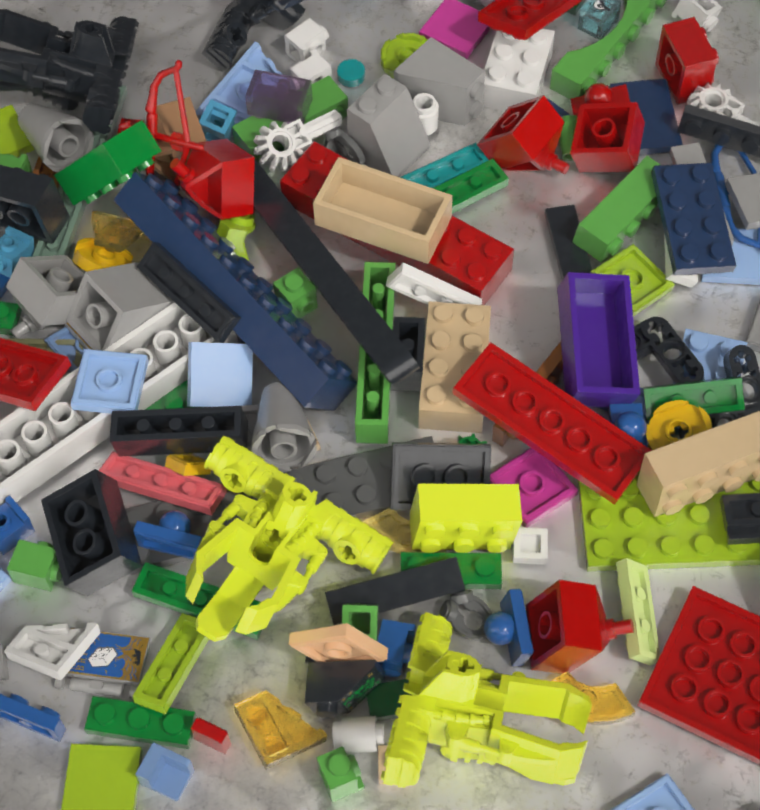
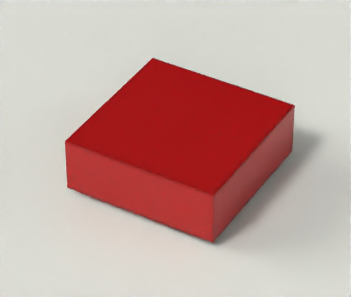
M200 717L196 718L191 727L194 740L226 754L231 745L228 731Z

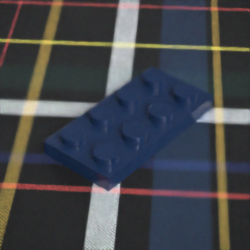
M712 163L653 166L651 175L673 275L733 272L736 262Z

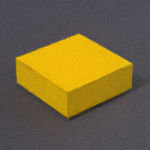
M193 453L169 454V456H166L165 467L183 476L210 475L211 473L210 469L204 468L206 460Z

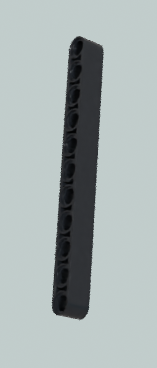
M255 160V210L392 387H395L420 368L419 365L269 175Z

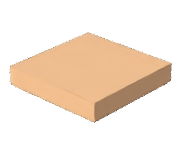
M348 623L292 632L289 636L288 645L317 662L376 660L377 662L387 660L388 648Z

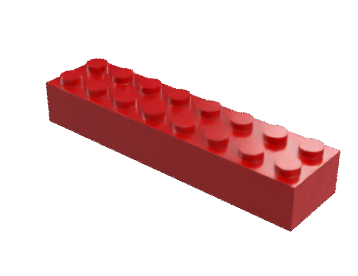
M314 141L280 180L281 192L297 211L314 219L313 202L338 157L347 158ZM452 216L428 264L341 234L389 262L396 263L398 267L402 263H406L481 298L482 305L488 302L512 271L514 248Z

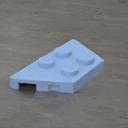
M254 42L195 111L198 120H200L211 99L237 110V115L235 116V124L275 104L288 89V81L280 71L276 70L275 64L270 57L266 58L261 51L260 44Z

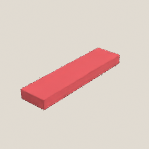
M112 452L99 469L100 472L115 479L121 489L210 516L213 515L227 493V489L222 483L198 476H183L161 465L130 456L119 457L117 452Z

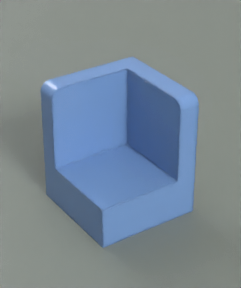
M153 742L136 772V777L140 785L174 801H178L195 770L190 759Z

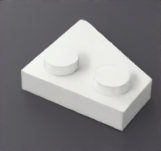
M87 622L86 628L69 629L67 624H53L48 627L42 625L25 626L6 647L4 652L8 660L61 681L101 632L98 624L94 622Z

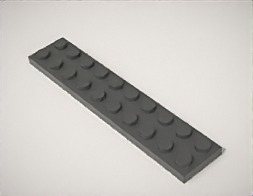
M432 436L408 441L409 443H434ZM392 445L283 472L296 478L295 482L305 485L311 493L314 490L318 492L315 505L328 499L335 506L341 507L348 514L358 519L395 511L389 508ZM227 489L226 495L212 516L164 501L127 508L126 512L133 532L137 521L158 526L163 514L171 510H179L190 519V534L202 536L203 539L209 523L216 521L222 516L223 510L233 502L236 495L249 496L243 492L234 493ZM235 515L231 520L225 521L223 525L228 526L236 518L242 519ZM134 535L143 566L145 562L165 567L192 560L139 547ZM143 566L134 570L128 575L140 573Z

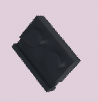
M760 493L722 495L720 505L724 528L727 532V545L760 543Z

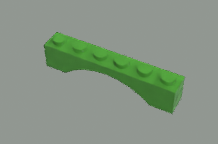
M623 0L625 12L617 26L596 43L582 49L567 52L552 69L550 89L568 99L585 95L589 86L597 83L600 77L604 78L608 74L615 59L619 60L622 57L630 41L634 42L637 39L644 24L648 25L651 22L657 8H662L667 0Z

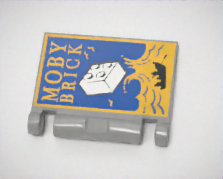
M100 631L101 633L64 678L61 681L55 679V689H63L65 678L72 677L70 682L71 691L122 697L124 686L131 685L129 698L133 699V694L142 680L151 638Z

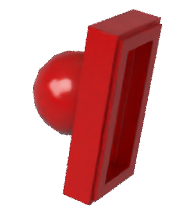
M595 83L589 86L585 95L571 98L570 101L573 115L578 116L580 104L630 102V97L626 84L609 88L608 85L603 83Z

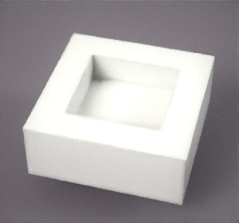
M520 527L513 542V563L546 565L548 529Z

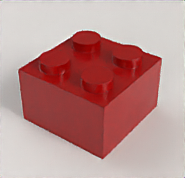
M695 17L662 26L655 62L662 78H666L669 91L676 104L679 105L688 101L691 93H694L697 86L704 88L707 83L713 84L715 68L719 62L717 50L711 47L707 40L705 29L700 27Z
M637 102L580 104L570 152L579 173L631 172L637 166L645 125Z

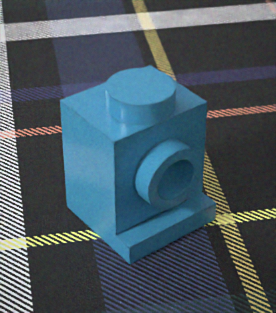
M210 99L199 120L206 141L231 140L233 136L232 126L235 125L237 110Z
M10 226L5 229V234L0 237V274L10 278L20 257L33 256L34 237Z

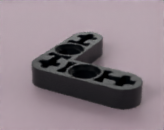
M651 317L634 326L635 342L638 345L636 349L637 361L652 353L675 384L705 380L702 364L667 320L662 317ZM655 329L657 332H661L663 342L660 343V338L656 333H651V331ZM670 349H677L682 353L676 359H668L664 356L665 352ZM684 365H685L686 371H687L691 376H692V375H695V379H692V380H691L690 377H685V378H684V370H683V368H682Z
M737 345L730 349L724 356L723 364L727 378L737 377L741 373L743 375L749 373V375L742 377V383L750 384L754 389L755 395L753 399L744 398L745 410L708 414L713 428L718 426L720 419H726L731 422L760 411V371L754 351L746 345ZM736 356L741 359L744 358L746 363L741 366L740 363L734 362V358ZM680 427L679 437L683 439L685 434L689 433V430H682Z

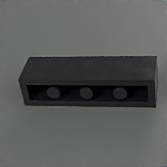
M242 406L112 411L110 443L119 457L212 453L215 445L220 442L223 436L230 437L238 445L247 448L248 420Z

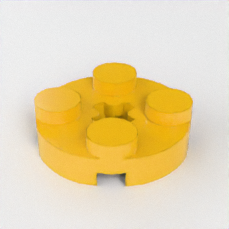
M98 238L80 239L76 244L72 257L73 263L79 269H83L86 272L129 264L133 260L132 254L124 247L107 241L106 246L96 244Z
M674 400L664 403L654 411L653 417L650 419L649 424H647L646 438L650 449L653 451L682 440L671 437L675 433L674 428L680 426L682 430H689V433L685 434V438L712 429V422L707 412L700 406L691 405L689 401Z

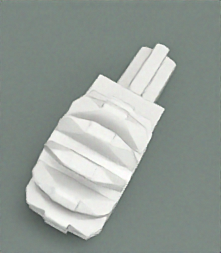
M709 83L704 88L697 86L694 93H691L688 98L687 104L760 126L742 115L745 104L731 96L730 89L722 90L720 84L716 87H712Z
M332 110L304 125L298 119L289 124L283 122L280 128L276 121H272L269 128L262 126L259 130L260 135L255 136L254 143L258 146L255 147L253 152L256 155H262V158L259 160L260 165L265 164L267 161L270 163V171H274L276 166H278L281 172H285L288 165L292 167L297 162L296 158H300L303 152L310 147L313 139L342 126V116L337 110ZM272 142L281 143L284 151H277L273 147Z

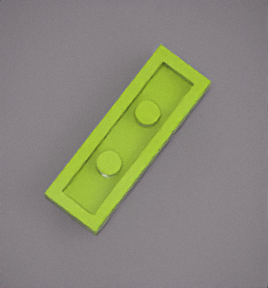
M184 613L180 615L133 694L136 704L166 715L209 638L196 631V617Z

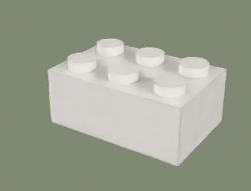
M541 29L527 40L515 39L510 34L500 30L496 31L484 69V107L505 111L509 106L541 95L553 53L555 31Z

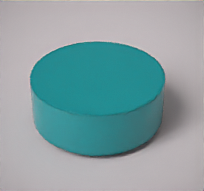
M355 59L341 62L337 68L338 81L346 87L361 85L365 80V66L362 62Z

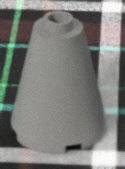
M35 103L26 105L18 115L20 128L43 163L52 171L60 172L89 153L93 148V132L84 124L83 119Z
M275 382L266 386L262 392L250 449L251 452L263 458L265 462L276 466L281 472L291 471V466L300 463L301 468L306 466L315 457L317 444L299 401L282 382Z

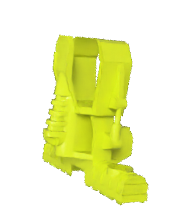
M223 436L220 442L215 445L212 453L209 454L204 468L213 471L229 491L234 493L243 492L249 497L241 494L236 495L233 502L223 510L222 516L216 521L209 523L206 535L196 550L186 576V597L192 604L204 580V571L225 553H227V562L235 566L217 593L197 616L196 631L216 642L226 639L236 625L235 631L245 635L265 629L274 613L282 610L296 595L303 594L310 577L317 572L320 565L324 562L328 550L319 542L320 540L327 543V546L333 549L335 556L341 562L349 565L357 564L363 569L366 568L371 571L373 575L383 563L394 542L387 536L378 533L376 529L368 526L357 517L351 516L341 507L338 508L328 499L315 505L318 495L317 491L314 490L311 493L305 485L295 482L296 478L281 472L276 466L270 465L260 456H257L244 446L238 445L230 437ZM235 515L242 519L236 518L228 526L223 525L225 521L231 520ZM302 558L309 561L306 565L304 576L296 571ZM263 586L272 591L276 588L272 598H266L260 604L250 606Z
M428 612L421 614L419 621L422 622V625L417 627L410 655L411 658L407 668H411V672H407L406 676L409 682L408 684L405 683L403 691L412 695H400L398 703H401V707L396 709L395 715L398 718L393 721L385 752L384 766H386V771H382L380 778L383 780V784L398 785V787L403 788L416 784L420 777L427 742L439 745L442 755L452 762H457L459 758L465 759L464 763H470V760H477V764L486 762L489 765H495V763H499L532 780L559 785L575 783L588 740L579 743L563 742L558 744L502 725L504 712L556 718L565 724L575 727L584 735L592 707L590 697L569 683L526 678L519 671L513 672L512 675L495 673L492 669L482 668V664H479L474 657L449 650L453 630L451 623L445 617L436 616ZM499 680L500 683L496 685L488 681Z

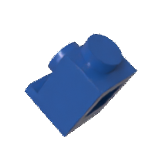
M10 495L4 499L5 503L0 506V552L2 555L13 549L19 539L25 540L36 532L30 518Z
M382 619L377 642L388 648L387 660L378 662V664L385 671V676L399 677L402 675L404 663L408 664L411 658L416 625Z

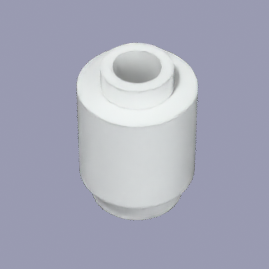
M420 93L414 97L413 103L426 135H431L438 128L439 105L431 94Z
M376 716L342 717V721H333L334 750L343 746L346 753L378 752V745L384 744V724L377 723Z

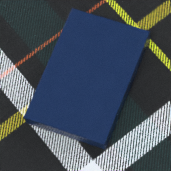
M666 78L610 84L609 88L626 84L630 102L638 103L645 121L639 155L669 153L671 147L683 145L681 135L677 132L678 124Z

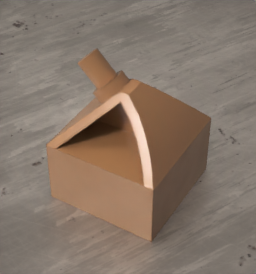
M186 97L184 98L190 140L196 143L206 142L191 98ZM178 100L158 105V133L171 135L174 131L183 133ZM157 140V144L162 151L155 156V171L174 182L177 173L170 168V163L175 158L181 160L183 152L173 150L170 143ZM192 149L189 150V154H188V157H187V161H188V159H189V156H190V153H191Z

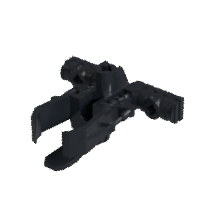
M234 0L227 5L202 54L223 72L232 65L237 51L246 43L248 30L252 26L264 21L274 27L285 30L294 25L303 16L306 9L300 2L305 0Z
M0 9V41L37 53L32 54L0 47V91H22L27 94L29 91L33 93V97H43L42 101L47 102L49 100L52 101L54 106H57V104L61 105V110L64 111L75 110L79 102L85 103L83 113L84 124L94 132L97 131L107 135L111 131L109 125L113 124L118 100L120 99L121 90L119 87H122L123 84L121 79L126 77V72L124 71L129 66L126 63L130 62L137 33L135 27L139 26V22L137 19L127 18L126 16L115 17L111 21L110 27L108 26L107 28V25L83 20L80 22L76 21L74 32H64L49 22L39 21L7 9Z

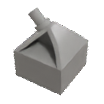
M67 255L19 258L6 285V288L25 314L21 318L22 322L10 330L16 339H20L29 331L33 333L36 330L65 326L67 316L84 276V273Z

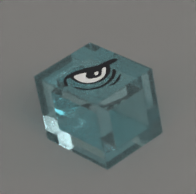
M588 0L580 9L577 29L601 40L619 21L622 1Z

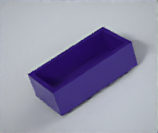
M568 272L557 288L565 392L587 407L632 404L640 395L630 277L629 275Z

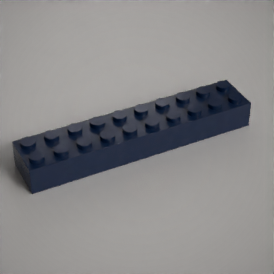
M134 172L132 178L126 182L114 198L118 206L152 242L160 243L241 317L233 329L235 333L305 408L335 411L357 385V381L351 375L352 369L331 354L332 348L311 333L312 327L305 320L297 318L291 312L292 306L272 292L273 286L266 279L258 277L253 272L254 266L247 259L239 257L234 252L235 246L228 239L220 237L215 232L217 227L210 220L201 217L197 213L198 207L191 200L183 198L179 194L180 188L169 179H165V181L160 180L151 173L144 175Z

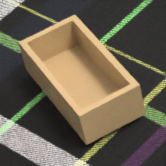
M338 157L313 202L314 221L317 226L428 264L452 218L453 195Z
M429 301L419 403V429L482 433L484 415L453 395L452 390L489 344L491 306Z
M760 411L645 453L637 486L653 516L656 517L664 513L672 515L690 503L701 504L719 492H733L739 489L743 483L753 479L760 481Z

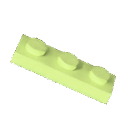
M625 558L616 562L618 574L617 584L620 589L622 604L621 615L623 620L632 619L634 625V633L626 634V649L630 659L651 666L658 662L660 649L648 567Z

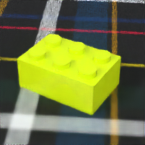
M418 484L409 513L412 550H421L425 553H434L439 550H455L458 553L488 550L491 553H500L510 550L522 523L519 484Z

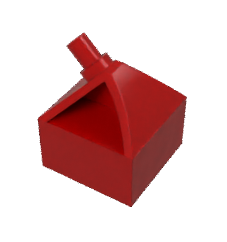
M544 95L509 106L477 144L489 160L494 159L503 171H544L546 169L551 171L554 169L565 175L570 167L569 163L558 159V155L555 154L565 122Z
M219 139L199 142V144L204 146V150L197 151L192 149L186 165L178 158L171 161L170 168L178 174L183 192L214 216L222 220L254 214L255 157L230 140Z
M559 579L525 605L534 653L530 657L531 670L567 675L602 652L610 640L617 639V635L634 633L632 619L614 621L613 618L607 619L596 585Z

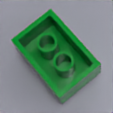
M143 120L102 143L54 176L74 206L83 200L88 205L101 197V192L104 195L119 184L132 178L133 173L137 172L136 167L141 172L155 162L152 157L162 150Z

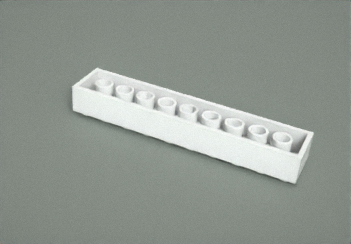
M174 302L103 351L148 356L149 361L138 410H145L188 379V342H220H217ZM232 330L224 343L238 344L237 334L234 330ZM79 367L59 380L36 411L20 407L0 420V506L5 503L4 499L9 495L15 502H18L110 437L111 414L72 410L71 400Z

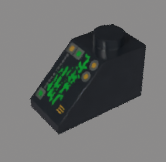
M376 660L308 662L305 704L321 718H335L337 714H348L385 679V671Z

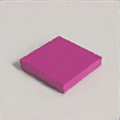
M444 0L420 29L419 35L427 39L432 37L465 59H468L491 28L478 22L479 10L457 0Z
M532 448L490 474V484H519L522 511L521 524L525 528L530 527L578 495V489L564 472Z

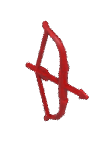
M177 60L174 66L158 72L150 85L145 107L146 112H148L146 126L156 142L160 140L170 143L173 150L183 152L180 161L186 164L189 150L203 151L204 146L190 140L179 70L182 68V61ZM173 74L183 133L174 131L171 135L158 133L157 96L158 88L163 78ZM130 121L120 123L118 127L121 131H124L132 125ZM155 163L145 169L146 175L149 173L155 175ZM176 174L174 183L179 187L180 180L178 179V174Z

